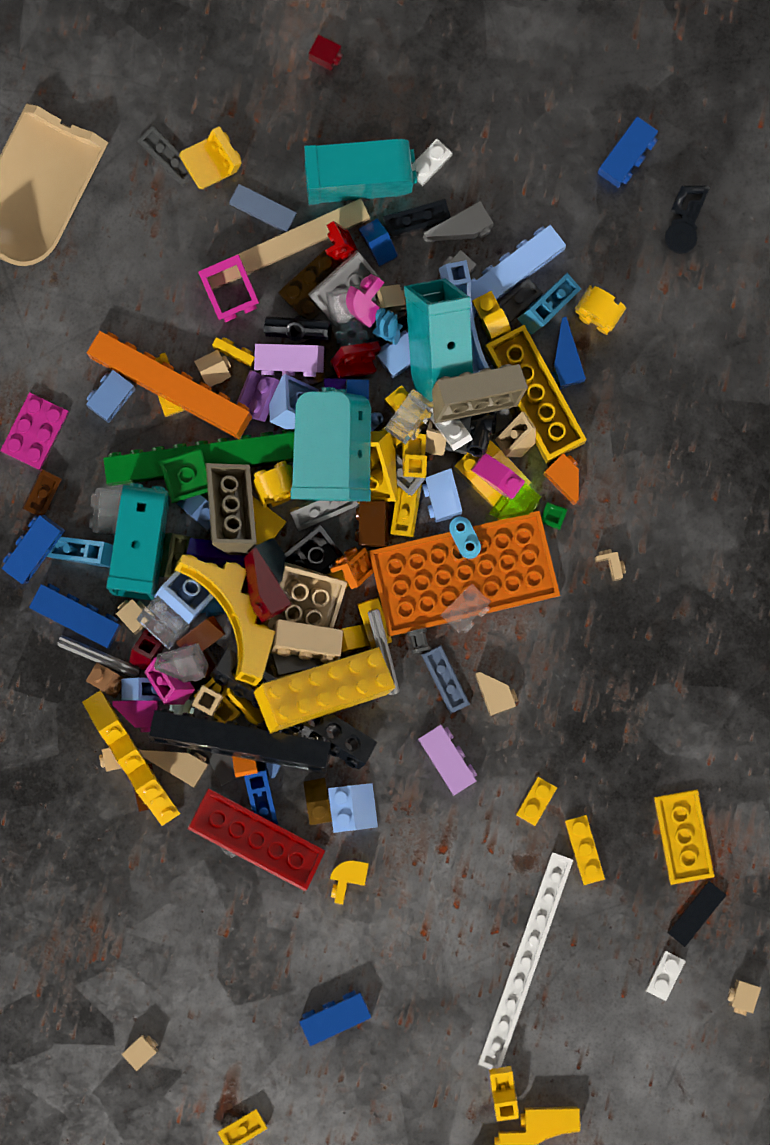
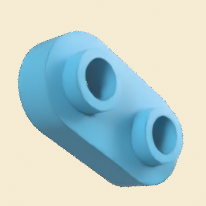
M465 517L454 518L450 523L449 531L460 554L466 559L477 557L481 551V544L470 521ZM458 524H463L465 529L463 531H458L456 526ZM469 543L473 544L474 550L468 551L466 545Z

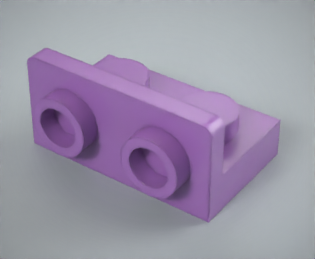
M252 370L249 371L237 403L240 402L249 408L252 419L265 422L269 414V403L280 381L276 378L262 376Z

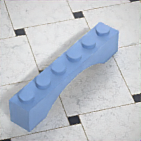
M467 260L448 263L439 268L441 279L446 278L470 297L473 373H478L482 369L489 368L481 350L475 328L471 299V279Z

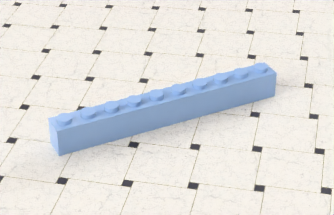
M551 225L546 228L544 226L540 227L534 232L533 235L535 237L529 241L527 239L523 240L516 246L517 250L512 254L506 253L499 259V264L495 267L490 265L482 272V277L478 280L475 278L471 280V299L474 300L492 291L498 301L526 278L563 252L566 244ZM472 304L473 317L475 318L478 314ZM406 330L400 333V340L397 345H389L387 343L381 347L380 354L377 355V360L392 379H395L411 366L409 337Z

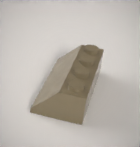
M505 364L493 370L485 368L478 373L471 374L470 372H465L458 377L450 378L446 376L438 379L432 389L434 422L440 423L517 407L528 388L520 364Z
M206 463L212 545L229 555H247L257 544L250 465Z

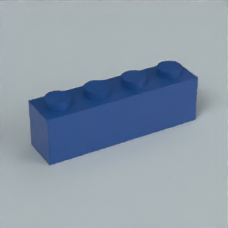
M49 583L47 587L42 584L40 585L29 606L30 609L110 649L121 628V625L117 623L119 619L108 613L105 617L98 614V608L88 603L86 607L79 604L80 599L69 593L66 597L59 594L60 589Z

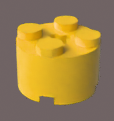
M589 285L576 305L575 312L580 315L578 318L588 325L593 323L600 332L608 335L614 329L626 307L622 302L619 305L616 304L614 301L615 297L607 291L596 286L592 288Z
M282 461L274 465V468L271 470H260L254 474L255 479L252 484L263 508H267L266 504L271 503L272 507L292 500V465Z

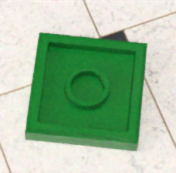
M201 448L158 461L172 503L208 492L206 462Z

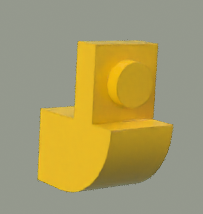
M492 291L472 300V304L482 321L481 326L490 342L511 332L507 317L503 309L500 308Z
M350 860L336 866L330 876V879L338 881V885L333 884L331 897L335 898L334 903H344L347 882L365 886L369 863Z
M506 1066L489 1069L496 1120L504 1121L519 1118L512 1067Z

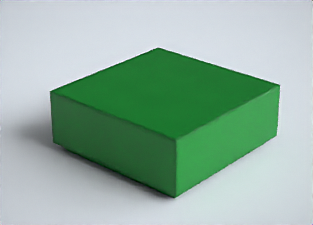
M547 502L541 516L542 523L560 530L568 509Z

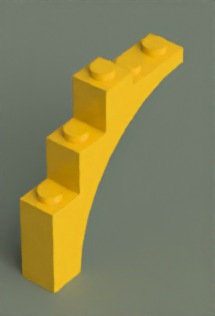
M182 554L176 564L175 571L192 578L205 587L217 599L233 627L238 651L235 679L256 686L262 680L275 631L266 625L255 624L257 616L250 604L249 593H241L246 569L234 562H226L222 568H219L214 563H205L198 560L195 556Z
M100 690L84 700L82 703L98 732L128 776L135 791L154 814L161 826L180 815L179 810L148 766L103 692Z
M578 1106L524 1108V1113H520L521 1127H525V1130L498 1131V1137H494V1145H537L546 1139L561 1134L580 1132V1109Z

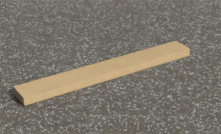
M360 198L241 252L239 255L249 275L328 239L327 233H329L326 225L332 221L337 222L346 229H350L370 220V216ZM236 265L208 277V281L212 290H216L242 278Z

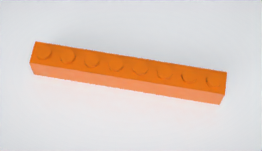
M101 331L98 332L87 351L90 359L112 371L114 370L119 375L235 438H241L252 419V415L246 405L240 402L237 405L230 401L231 398L224 393L219 392L216 394L212 392V388L203 382L197 384L192 381L193 377L187 373L181 372L179 374L173 371L174 367L166 362L160 364L155 361L156 358L148 352L142 354L136 351L137 347L127 341L123 344L111 332L106 334Z

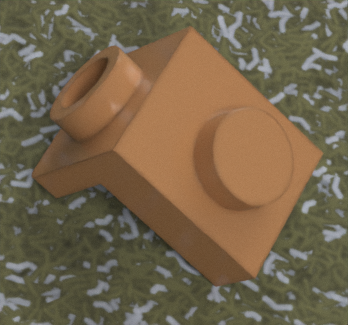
M96 662L86 682L116 698L121 691V679L125 678Z

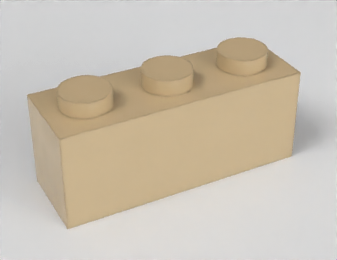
M278 620L273 625L275 635L271 651L277 652L280 656H290L291 654L297 655L300 659L304 660L316 658L320 659L323 663L336 661L341 656L343 630Z

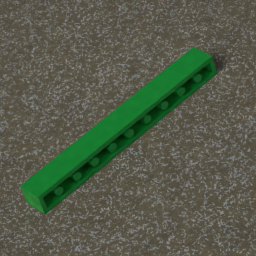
M295 429L282 430V434L273 435V432H264L260 434L261 437L252 438V435H242L239 440L231 441L230 438L217 439L216 443L209 444L206 440L197 441L194 446H187L186 443L173 445L174 448L171 449L159 446L153 447L152 451L143 452V449L131 450L130 454L121 455V452L109 453L108 457L103 458L106 484L108 486L164 479L159 460L201 448L205 462L212 464H241L258 467L273 465L282 461L287 463L293 462Z

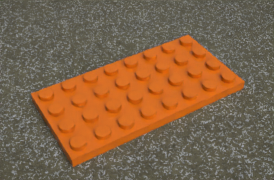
M540 511L472 526L481 544L479 555L473 559H466L460 554L450 532L369 551L389 637L560 597ZM469 543L466 545V549L472 551L474 550V545Z

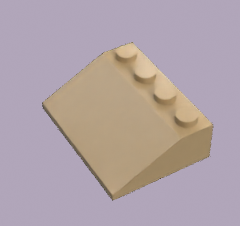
M285 562L283 580L279 585L291 602V605L282 613L263 623L261 622V624L273 630V625L278 620L333 629L347 581Z

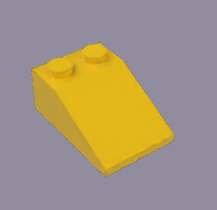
M390 430L371 431V501L393 502L398 500L396 451Z
M489 440L486 454L511 469L525 481L513 499L501 495L471 471L480 457H474L472 454L466 453L454 466V470L502 514L531 482L504 455L503 451Z

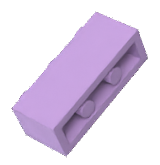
M255 344L254 370L261 371V375H274V371H282V376L284 374L295 376V372H303V376L316 377V373H323L324 346Z
M442 725L418 740L454 796L475 783L474 777L477 776V773L471 764L468 766L465 764L463 758L466 756L460 746L455 747L451 739L454 737L448 727L443 729Z

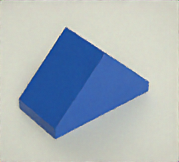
M378 219L358 229L379 267L398 257L388 232Z

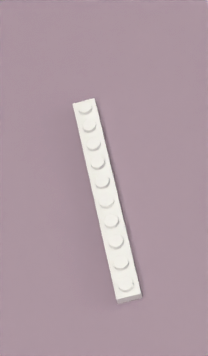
M551 853L478 1062L480 1066L489 1069L502 1066L573 862L570 858Z

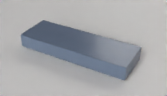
M238 184L229 201V205L283 232H288L297 215L296 212Z
M440 645L421 654L449 713L452 714L470 705L442 646Z

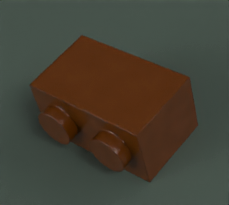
M359 501V507H356V520H359V529L355 531L356 542L361 547H388L389 503L386 501Z

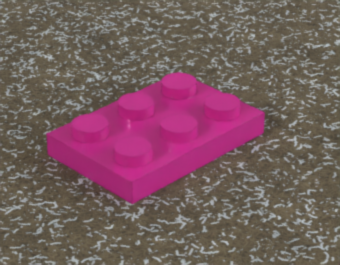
M29 392L0 451L41 470L69 411Z

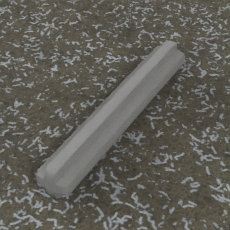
M378 609L370 610L368 616L376 648H380L396 687L389 695L399 693L400 690L381 614Z
M61 635L58 640L59 647L125 675L137 678L140 674L141 669L74 639Z

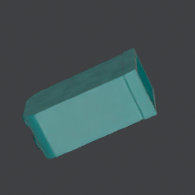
M391 139L304 146L309 205L351 201L360 198L373 199L410 194L413 190V184H417L416 170L412 171V163L415 162L414 149H410L408 140Z
M446 278L404 286L412 381L416 390L428 401H433L432 389L438 379L446 376L450 378L458 377L465 372L473 374L470 297Z
M327 387L322 388V392L303 393L296 402L291 499L371 502V405L369 400L362 395L346 393L344 389Z
M137 483L123 485L106 587L113 596L157 601L154 596L158 591L170 505V496L164 487L152 486V488H145Z

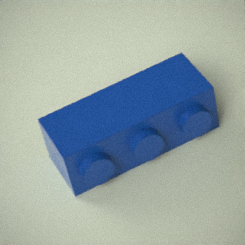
M637 116L600 166L598 174L618 188L622 183L626 185L633 176V173H631L632 169L635 166L639 168L646 158L643 155L647 149L652 150L656 145L658 130Z
M46 515L35 516L28 525L29 531L26 535L22 534L15 543L17 545L13 553L10 551L3 560L5 564L1 569L21 584H27L66 531Z
M355 990L343 995L344 1000L335 1003L332 1000L323 1004V1009L316 1013L313 1009L302 1014L303 1019L299 1023L310 1047L372 1018L361 992L356 994Z

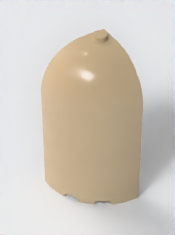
M25 105L0 154V260L18 266L36 264L45 259L54 250L108 145L107 141L94 132L74 125L70 128L60 124V118L36 105Z

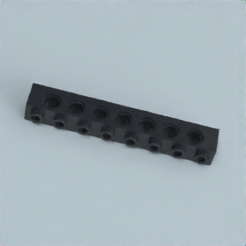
M227 648L221 654L209 676L217 684L233 690L236 696L252 702L255 708L260 709L252 685L237 680L233 676L232 672L237 670L238 654ZM264 671L262 680L257 686L259 687L261 684L277 680V678ZM332 713L312 719L315 727L311 726L308 721L289 727L293 732L304 734L310 739H314V737L326 738L327 742H331L330 755L341 758L345 761L346 765L358 770L367 763L378 743ZM327 731L333 734V738L327 735ZM345 742L351 745L352 750L346 747Z

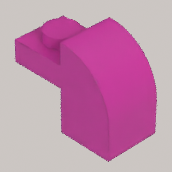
M370 274L361 281L359 289L350 286L346 295V305L349 312L369 328L376 321L377 310L381 309L371 299L385 283L373 274Z

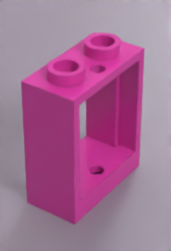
M239 254L198 271L219 320L224 318V321L227 322L237 318V312L244 310L246 314L257 309L256 304L260 302ZM237 265L252 300L222 313L208 277Z

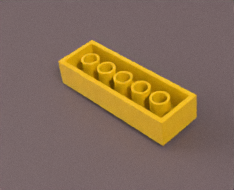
M525 325L486 344L485 351L495 369L505 364H520L528 388L516 409L519 414L525 411L535 426V444L546 464L557 459L563 453L566 454L585 444L587 440Z
M377 647L261 684L254 691L268 730L272 733L385 696L396 687L381 650Z

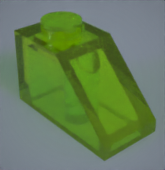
M524 483L513 499L502 495L489 514L500 520L529 515L530 512L537 508L538 501L542 496Z

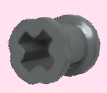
M426 628L407 632L408 636H411L412 654L431 650L425 634L427 632Z

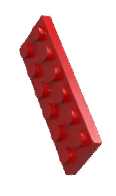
M209 788L206 790L187 828L303 891L308 889L325 853V850Z

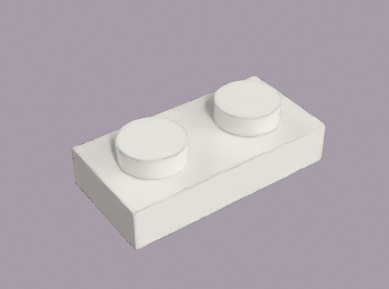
M438 139L412 164V171L416 170L417 181L422 186L453 154Z
M664 951L645 991L667 1001L685 964V960Z

